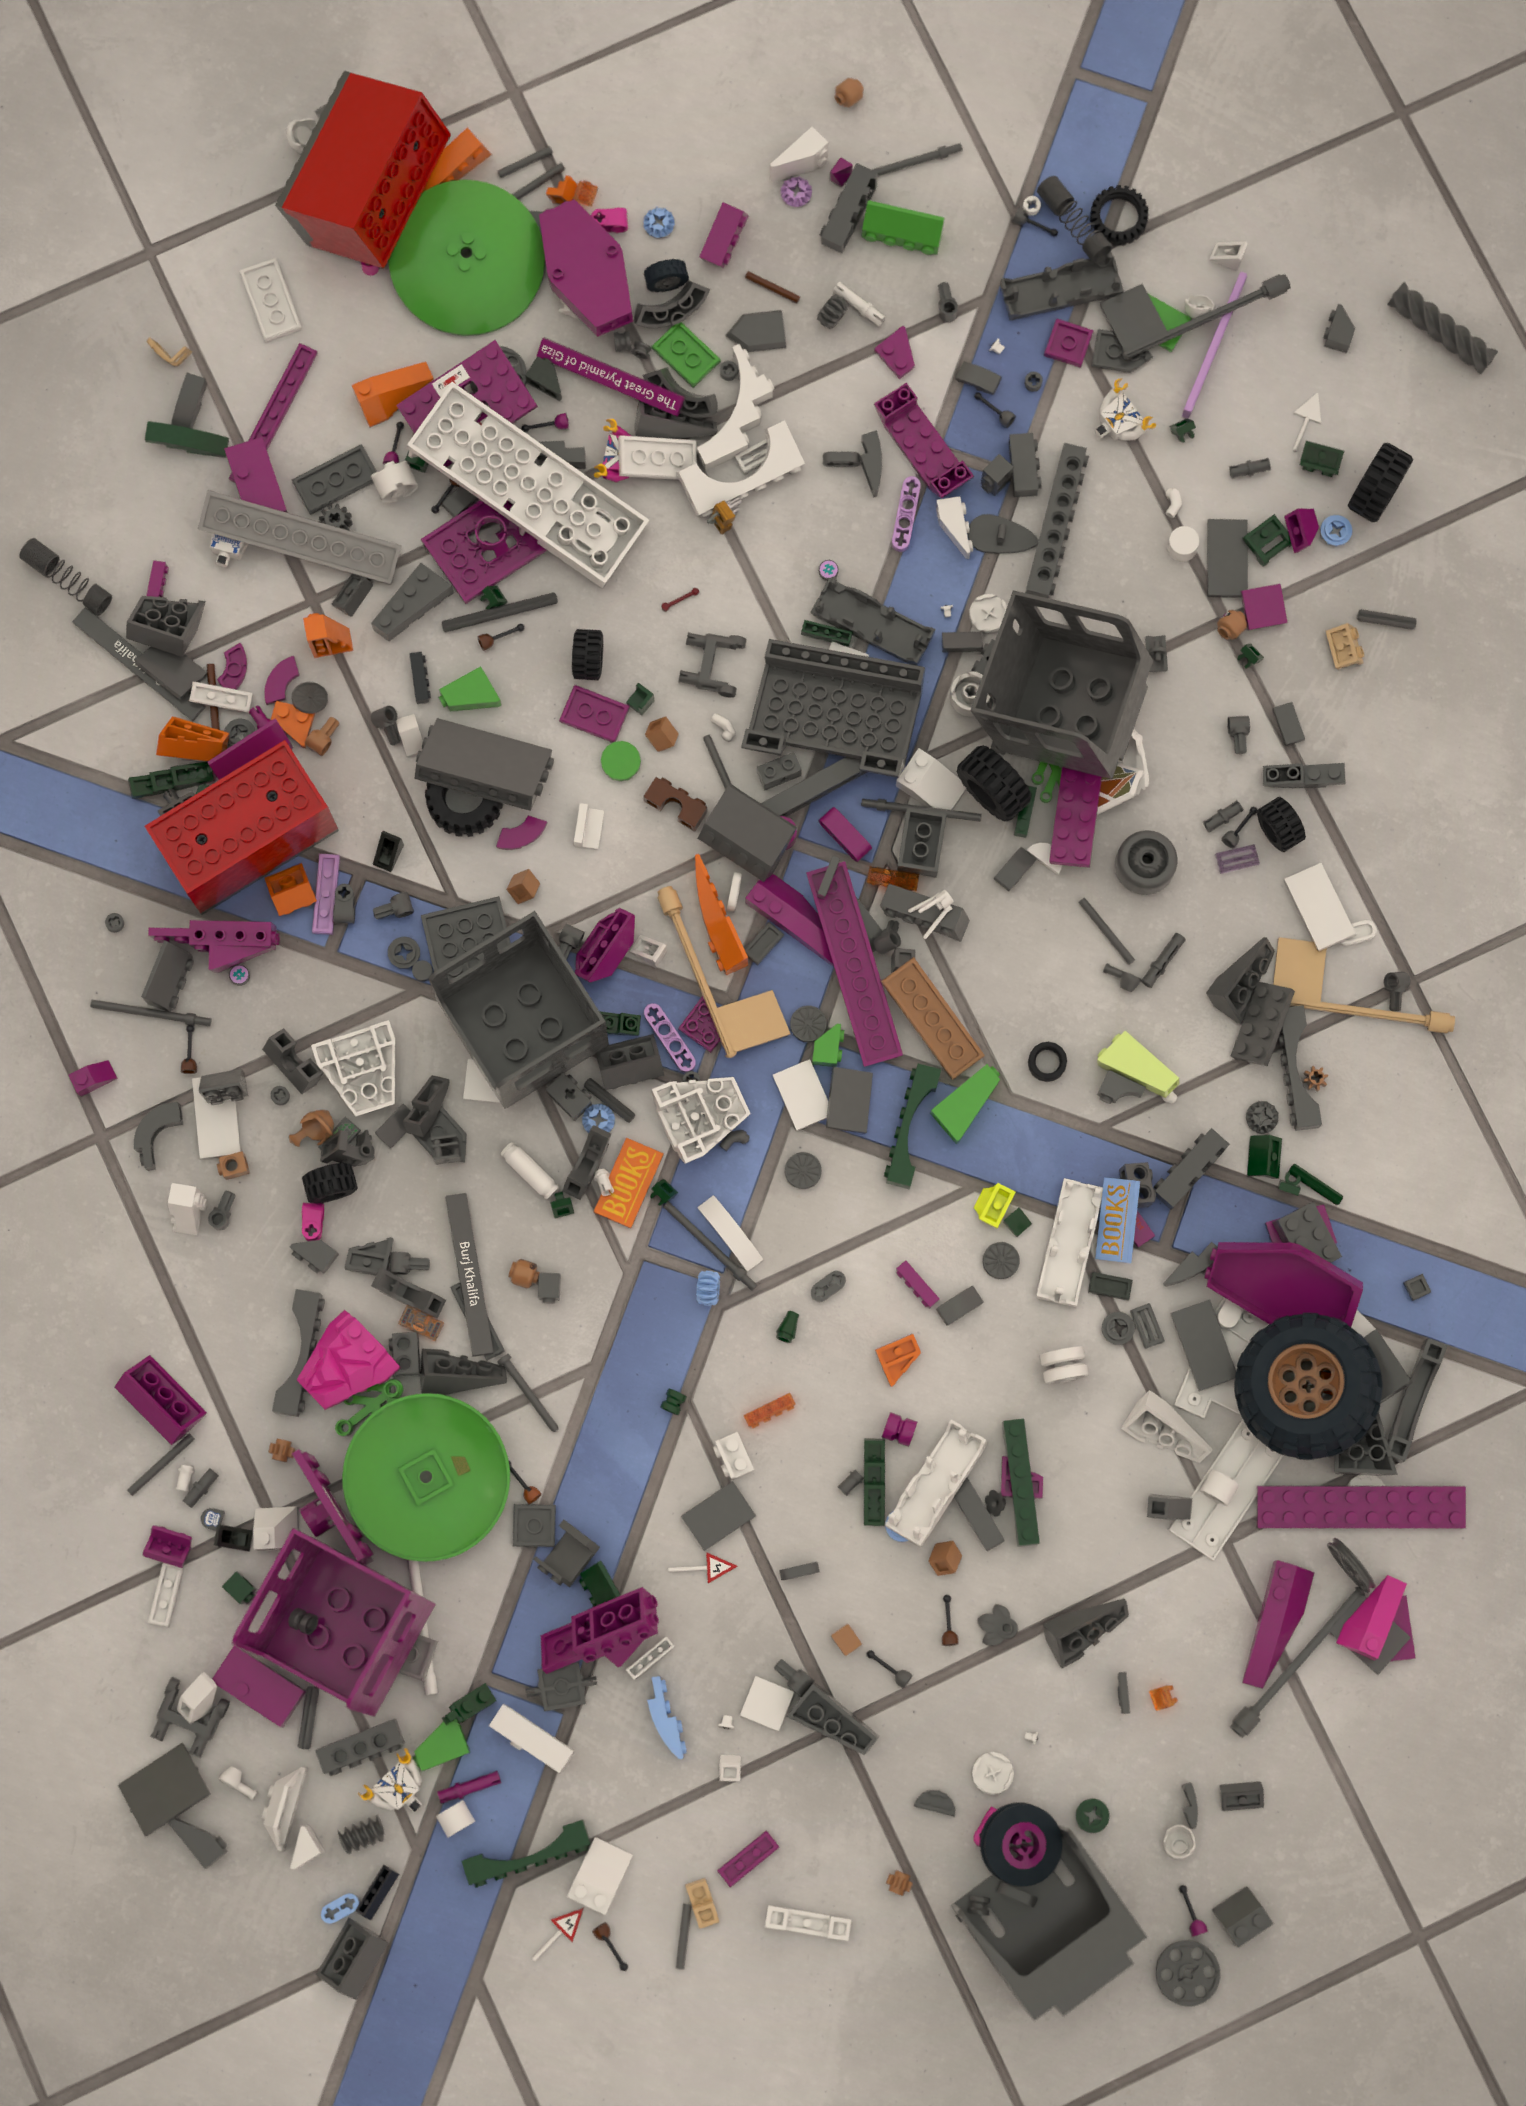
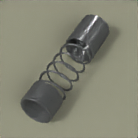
M1050 176L1042 181L1037 189V193L1052 212L1059 216V221L1065 223V228L1071 230V236L1077 238V243L1082 245V250L1090 260L1097 263L1105 259L1107 254L1111 252L1112 245L1100 233V230H1095L1089 234L1084 243H1079L1078 241L1079 237L1088 234L1094 228V223L1084 226L1078 236L1072 234L1073 230L1080 228L1088 221V215L1078 219L1072 229L1067 228V223L1074 221L1082 214V208L1073 211L1066 222L1061 220V216L1068 214L1076 207L1077 201H1074V197L1057 176ZM1081 210L1078 216L1068 221L1076 211ZM1087 217L1084 223L1074 228L1081 219ZM1093 224L1090 230L1080 235L1087 226Z
M31 538L24 544L19 553V558L46 578L52 577L54 584L60 583L62 590L68 589L70 596L76 595V600L78 602L83 601V605L94 614L100 615L108 608L112 600V594L96 583L92 585L84 599L79 600L78 593L88 584L89 577L83 580L76 593L71 594L70 587L80 578L81 571L75 574L68 587L63 588L61 585L62 581L72 572L73 566H69L60 581L54 582V575L64 566L65 560L59 562V555L36 538Z

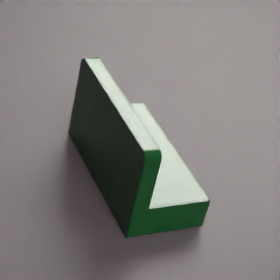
M1273 1135L1250 1136L1248 1176H1264L1271 1179H1279L1282 1138Z

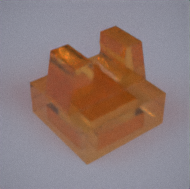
M585 180L583 182L579 181L573 200L575 199L578 203L592 207L598 186L592 185L591 182Z
M1172 1685L1162 1686L1149 1691L1156 1711L1174 1706L1178 1702L1177 1697H1171Z

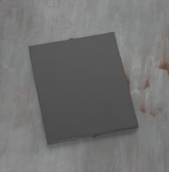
M183 1743L118 1785L130 1807V1812L133 1813L145 1837L211 1795L198 1771V1767L195 1766Z

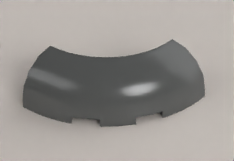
M688 280L683 289L668 302L659 305H643L638 303L635 310L634 323L649 328H660L678 324L700 308L707 298L710 289Z
M668 367L643 375L644 380L685 397L680 414L695 418L716 415L718 410L716 395H697L686 391L673 379Z

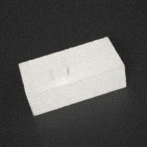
M506 1704L501 1706L489 1725L511 1740L510 1744L518 1750L523 1748L558 1773H562L575 1753V1750Z

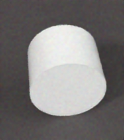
M1181 526L1171 533L1168 542V552L1174 560L1187 562L1196 555L1199 545L1197 532L1191 527Z
M1211 1470L1200 1492L1210 1499L1228 1506L1239 1484L1224 1474Z
M464 1800L436 1816L448 1838L475 1822Z

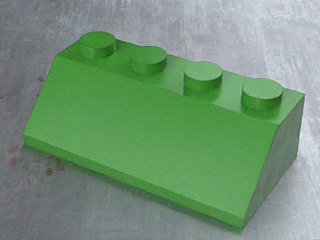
M868 200L862 227V238L870 242H884L888 246H901L910 251L919 250L927 255H937L943 234L944 217Z

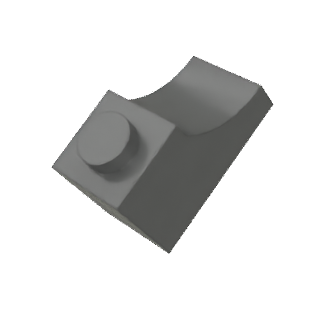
M1109 1070L1097 1095L1100 1096V1100L1111 1104V1102L1116 1103L1119 1098L1124 1096L1141 1098L1146 1087Z

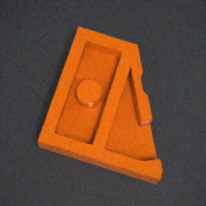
M276 701L271 720L276 718L283 731L299 743L302 748H306L305 740L310 734L315 713H304L292 704Z
M914 1334L875 1349L890 1387L896 1384V1381L921 1354Z

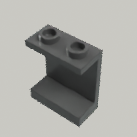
M563 1519L559 1527L566 1531V1533L544 1562L536 1556L533 1560L539 1564L537 1568L544 1574L548 1575L550 1572L553 1575L551 1579L561 1586L564 1583L570 1588L600 1547Z

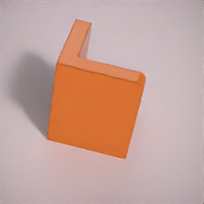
M566 175L565 180L560 181L557 188L548 187L546 195L554 204L571 201L578 184L571 176Z

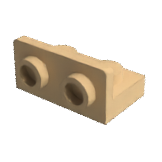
M1347 623L1326 631L1336 669H1341L1355 663L1363 664L1364 651L1358 644L1359 633L1356 627Z

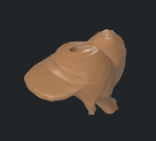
M316 1110L307 1113L300 1121V1124H302L301 1130L296 1134H290L288 1138L290 1143L297 1147L300 1146L301 1140L307 1136L312 1140H320L317 1144L318 1146L323 1144L333 1135L334 1122L329 1111Z

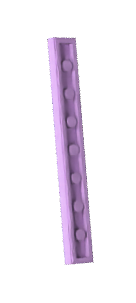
M1240 272L1228 303L1239 298L1247 278L1246 273ZM1233 311L1223 315L1183 410L1182 417L1190 418Z

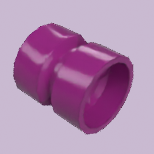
M890 1412L882 1438L890 1441L897 1439L899 1444L909 1447L917 1421L909 1418L902 1420L900 1415Z

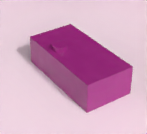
M263 437L224 448L240 499L287 512Z
M236 1646L232 1647L212 1678L218 1687L279 1727L285 1726L306 1694L304 1689L242 1648Z

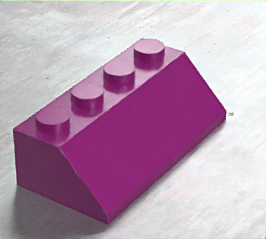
M274 718L209 760L208 764L217 779L220 780L286 740L291 749H293V746L276 718Z
M150 1355L124 1372L114 1386L171 1445L184 1437L207 1413Z

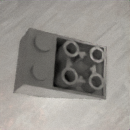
M242 1069L201 1076L199 1093L211 1105H219L223 1103V1100L229 1099L231 1101H241L244 1099L243 1097L248 1096L245 1073Z

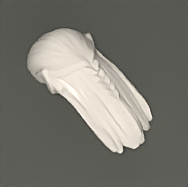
M1133 729L1123 761L1119 760L1118 763L1144 770L1136 788V796L1139 795L1141 789L1145 790L1148 787L1149 774L1142 744L1143 736L1138 734L1136 729Z

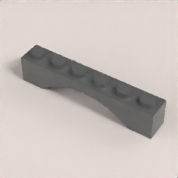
M1304 1005L1289 1007L1278 1037V1044L1282 1046L1283 1054L1280 1056L1281 1064L1286 1069V1074L1283 1076L1284 1084L1289 1089V1094L1286 1096L1287 1104L1292 1109L1290 1124L1294 1126L1295 1131L1320 1128L1322 1125L1319 1104L1305 1090L1297 1070L1296 1053L1298 1042L1307 1026Z
M299 1289L295 1291L292 1310L300 1327L301 1350L297 1365L291 1376L276 1390L272 1409L274 1413L299 1417L300 1412L303 1413L305 1401L302 1399L304 1392L307 1391L297 1382V1378L317 1345V1339H314L315 1332L319 1331L321 1319H318L319 1311H323L325 1299H322L323 1295L321 1293Z
M1429 1338L1423 1341L1410 1377L1413 1383L1406 1387L1387 1439L1392 1458L1399 1463L1405 1462L1424 1402L1448 1347Z

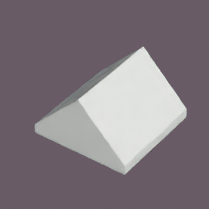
M309 1825L300 1827L291 1869L300 1868L325 1852Z

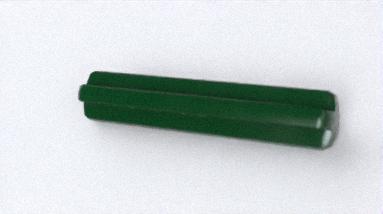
M1293 1164L1288 1171L1290 1175L1295 1178L1299 1175L1302 1183L1335 1205L1340 1204L1343 1195L1297 1164Z

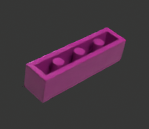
M153 560L146 596H164L165 575L168 574L169 570L166 562Z
M906 1260L896 1268V1274L905 1280L904 1283L908 1288L911 1287L914 1290L913 1294L917 1298L920 1297L922 1299L921 1303L925 1307L930 1309L940 1300Z

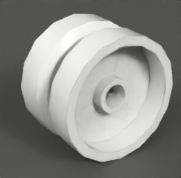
M1071 1347L1040 1354L1041 1366L1055 1367L1043 1373L1044 1383L1060 1384L1089 1376L1087 1364H1074V1362L1081 1361L1086 1357L1084 1347Z

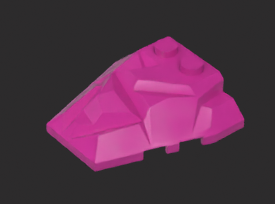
M344 1310L327 1326L297 1378V1382L326 1410L348 1400L350 1396L356 1393H363L369 1387L386 1382L400 1369V1366L373 1335L355 1317H352Z

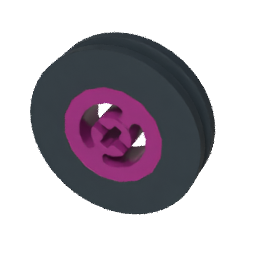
M1010 1803L997 1809L986 1821L980 1837L981 1856L988 1870L998 1879L1014 1886H1032L1049 1877L1057 1867L1062 1854L1061 1831L1058 1829L1059 1826L1054 1818L1045 1810L1028 1803ZM1027 1830L1032 1835L1033 1841L1025 1835ZM1009 1843L1014 1844V1845H1020V1844H1022V1845H1021V1848H1019V1847H1017V1846H1011V1847H1010V1849H1011L1012 1851H1014V1852L1017 1853V1857H1016V1858H1014V1857L1011 1855V1852H1010V1850H1009Z

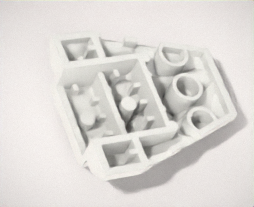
M389 1020L311 1045L317 1065L355 1116L395 1104L396 1039Z
M734 1077L714 1078L707 1081L689 1080L688 1082L679 1083L672 1081L651 1090L661 1124L673 1150L678 1152L684 1164L703 1157L751 1114Z

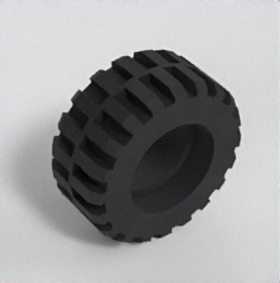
M1383 443L1348 503L1349 509L1371 522H1377L1413 462L1412 456L1390 443Z
M977 746L957 766L958 777L967 788V791L972 794L974 799L984 809L988 810L990 814L996 816L999 820L1004 822L1011 821L1031 801V791H1029V787L1025 784L1023 778L1000 754H997L987 746Z
M431 783L426 784L425 798L430 816L434 819L436 825L439 828L442 827L448 834L455 833V836L462 837V834H467V837H471L475 832L481 834L485 832L484 828L493 826L494 819H498L500 816L499 811L502 809L503 803L485 798L471 812H454L447 806L445 800L449 788Z

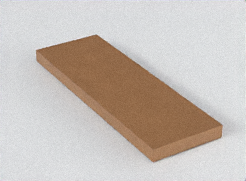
M914 957L880 981L951 1080L985 1056Z

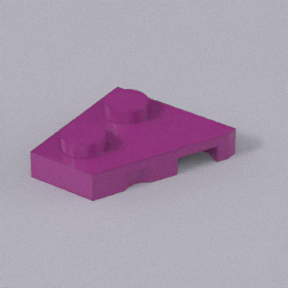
M904 325L874 348L876 354L899 380L915 367Z

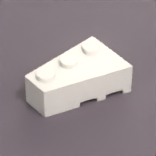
M172 1183L168 1208L170 1215H174V1218H171V1223L174 1224L173 1232L197 1236L202 1211H205L207 1207V1199H205V1195L197 1187Z

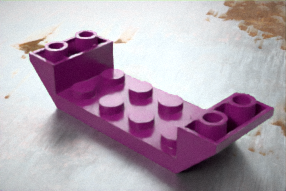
M906 382L875 402L874 406L885 429L928 489L940 498H943L972 479L974 475L963 460L961 462L957 460L918 406V398Z

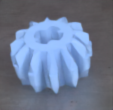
M706 1270L699 1273L696 1288L699 1304H704L705 1306L717 1304L720 1292V1276L718 1272Z

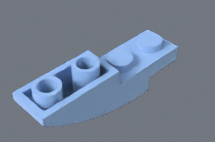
M661 1676L652 1677L655 1699L647 1700L653 1722L659 1735L671 1752L678 1759H683V1754H687L685 1741L680 1740L679 1733H683L681 1720H677L676 1716L668 1718L667 1714L671 1713L669 1700L665 1701L664 1693L667 1692L666 1681L661 1680Z

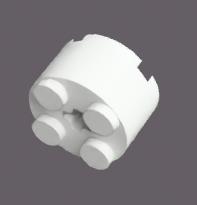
M394 461L388 462L383 466V470L371 475L373 483L384 503L396 502V497L402 495L404 498L408 497L418 488L417 481L407 461L397 464Z
M968 672L959 675L954 680L950 693L951 706L959 714L975 717L970 710L978 691L982 674ZM970 692H973L974 694L971 697L968 696ZM988 694L987 699H986V704H987V705H989V701H990V696H989V694Z

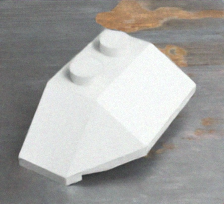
M300 1767L276 1781L274 1786H270L268 1798L271 1799L269 1806L264 1807L262 1818L265 1819L264 1826L278 1851H285L308 1770L307 1767Z

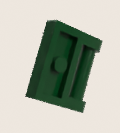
M1275 514L1242 538L1262 566L1267 565L1269 560L1283 549L1292 546L1288 531ZM1280 535L1283 540L1264 554L1261 549Z

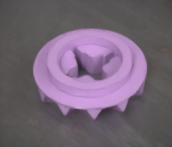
M800 176L785 180L781 187L782 199L786 204L793 207L805 205L812 196L810 184ZM798 185L799 191L802 192H798L795 198L794 191L792 190H795V187Z

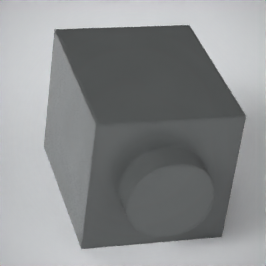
M539 1273L538 1298L543 1300V1303L554 1304L555 1300H560V1273Z

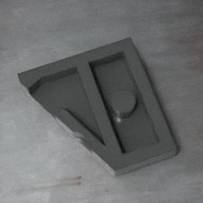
M389 1237L387 1240L377 1243L370 1242L364 1246L349 1248L344 1267L345 1270L375 1276L380 1268L387 1270L394 1239Z

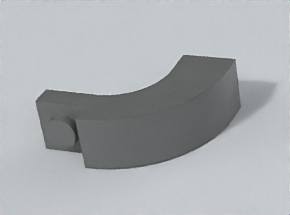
M178 1102L167 1103L154 1108L144 1116L136 1129L134 1150L137 1152L143 1151L140 1154V1163L147 1171L156 1170L153 1150L156 1136L165 1128L183 1125L181 1105Z
M594 1125L592 1126L583 1150L568 1175L562 1192L579 1200L582 1199L606 1153L611 1133Z
M383 1268L379 1269L371 1285L381 1293L437 1319L446 1302L444 1298L407 1282Z

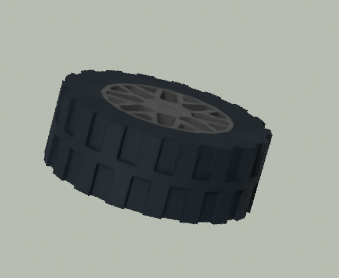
M680 259L659 261L651 264V266L644 270L646 286L651 292L671 291L683 286L689 280L686 264Z

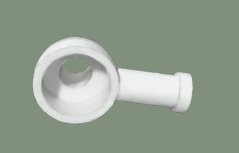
M230 1766L221 1774L219 1780L252 1800L257 1791L241 1783L242 1772Z

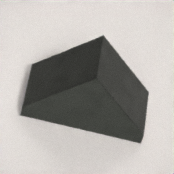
M382 831L373 865L392 872L404 846L402 839Z
M217 1524L214 1545L250 1551L253 1531Z

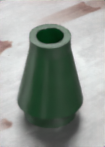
M793 1311L787 1312L776 1330L777 1339L786 1343H791L795 1339L799 1314Z

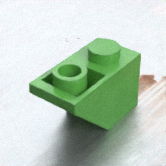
M836 1024L815 1041L812 1065L837 1067V1062H841L842 1050L838 1049L839 1042L844 1040L845 1031L841 1030V1024Z

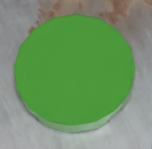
M613 742L602 752V769L612 780H629L640 769V753L629 742Z

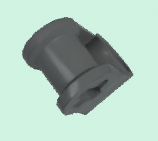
M340 884L335 890L334 923L355 922V894L352 887L348 884ZM344 890H347L348 894H350L346 895V898L340 895L344 893Z

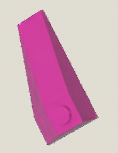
M1387 1575L1344 1623L1336 1644L1374 1661L1377 1660L1388 1636L1407 1583Z

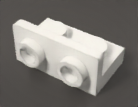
M738 1432L715 1441L716 1446L713 1449L717 1458L721 1457L725 1464L721 1466L725 1477L730 1476L731 1480L754 1471Z

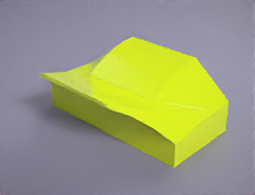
M999 1183L990 1188H983L974 1206L979 1215V1220L997 1229L1016 1192Z

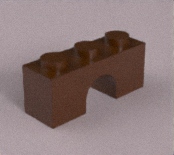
M655 777L643 796L644 802L659 811H662L667 803H678L682 807L678 815V822L695 832L708 812L705 806L706 803L699 798L693 799L689 797V793L682 788H674L667 779Z

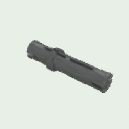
M1179 933L1174 934L1155 962L1151 963V968L1141 980L1145 986L1152 988L1158 977L1165 973V968L1186 941L1185 937Z

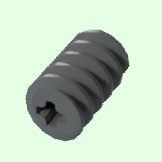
M378 1814L376 1815V1822L368 1818V1825L360 1821V1828H357L355 1824H352V1831L344 1827L343 1835L338 1830L340 1842L347 1854L352 1853V1847L359 1851L360 1844L364 1848L368 1847V1841L372 1845L376 1844V1838L382 1842L385 1834Z

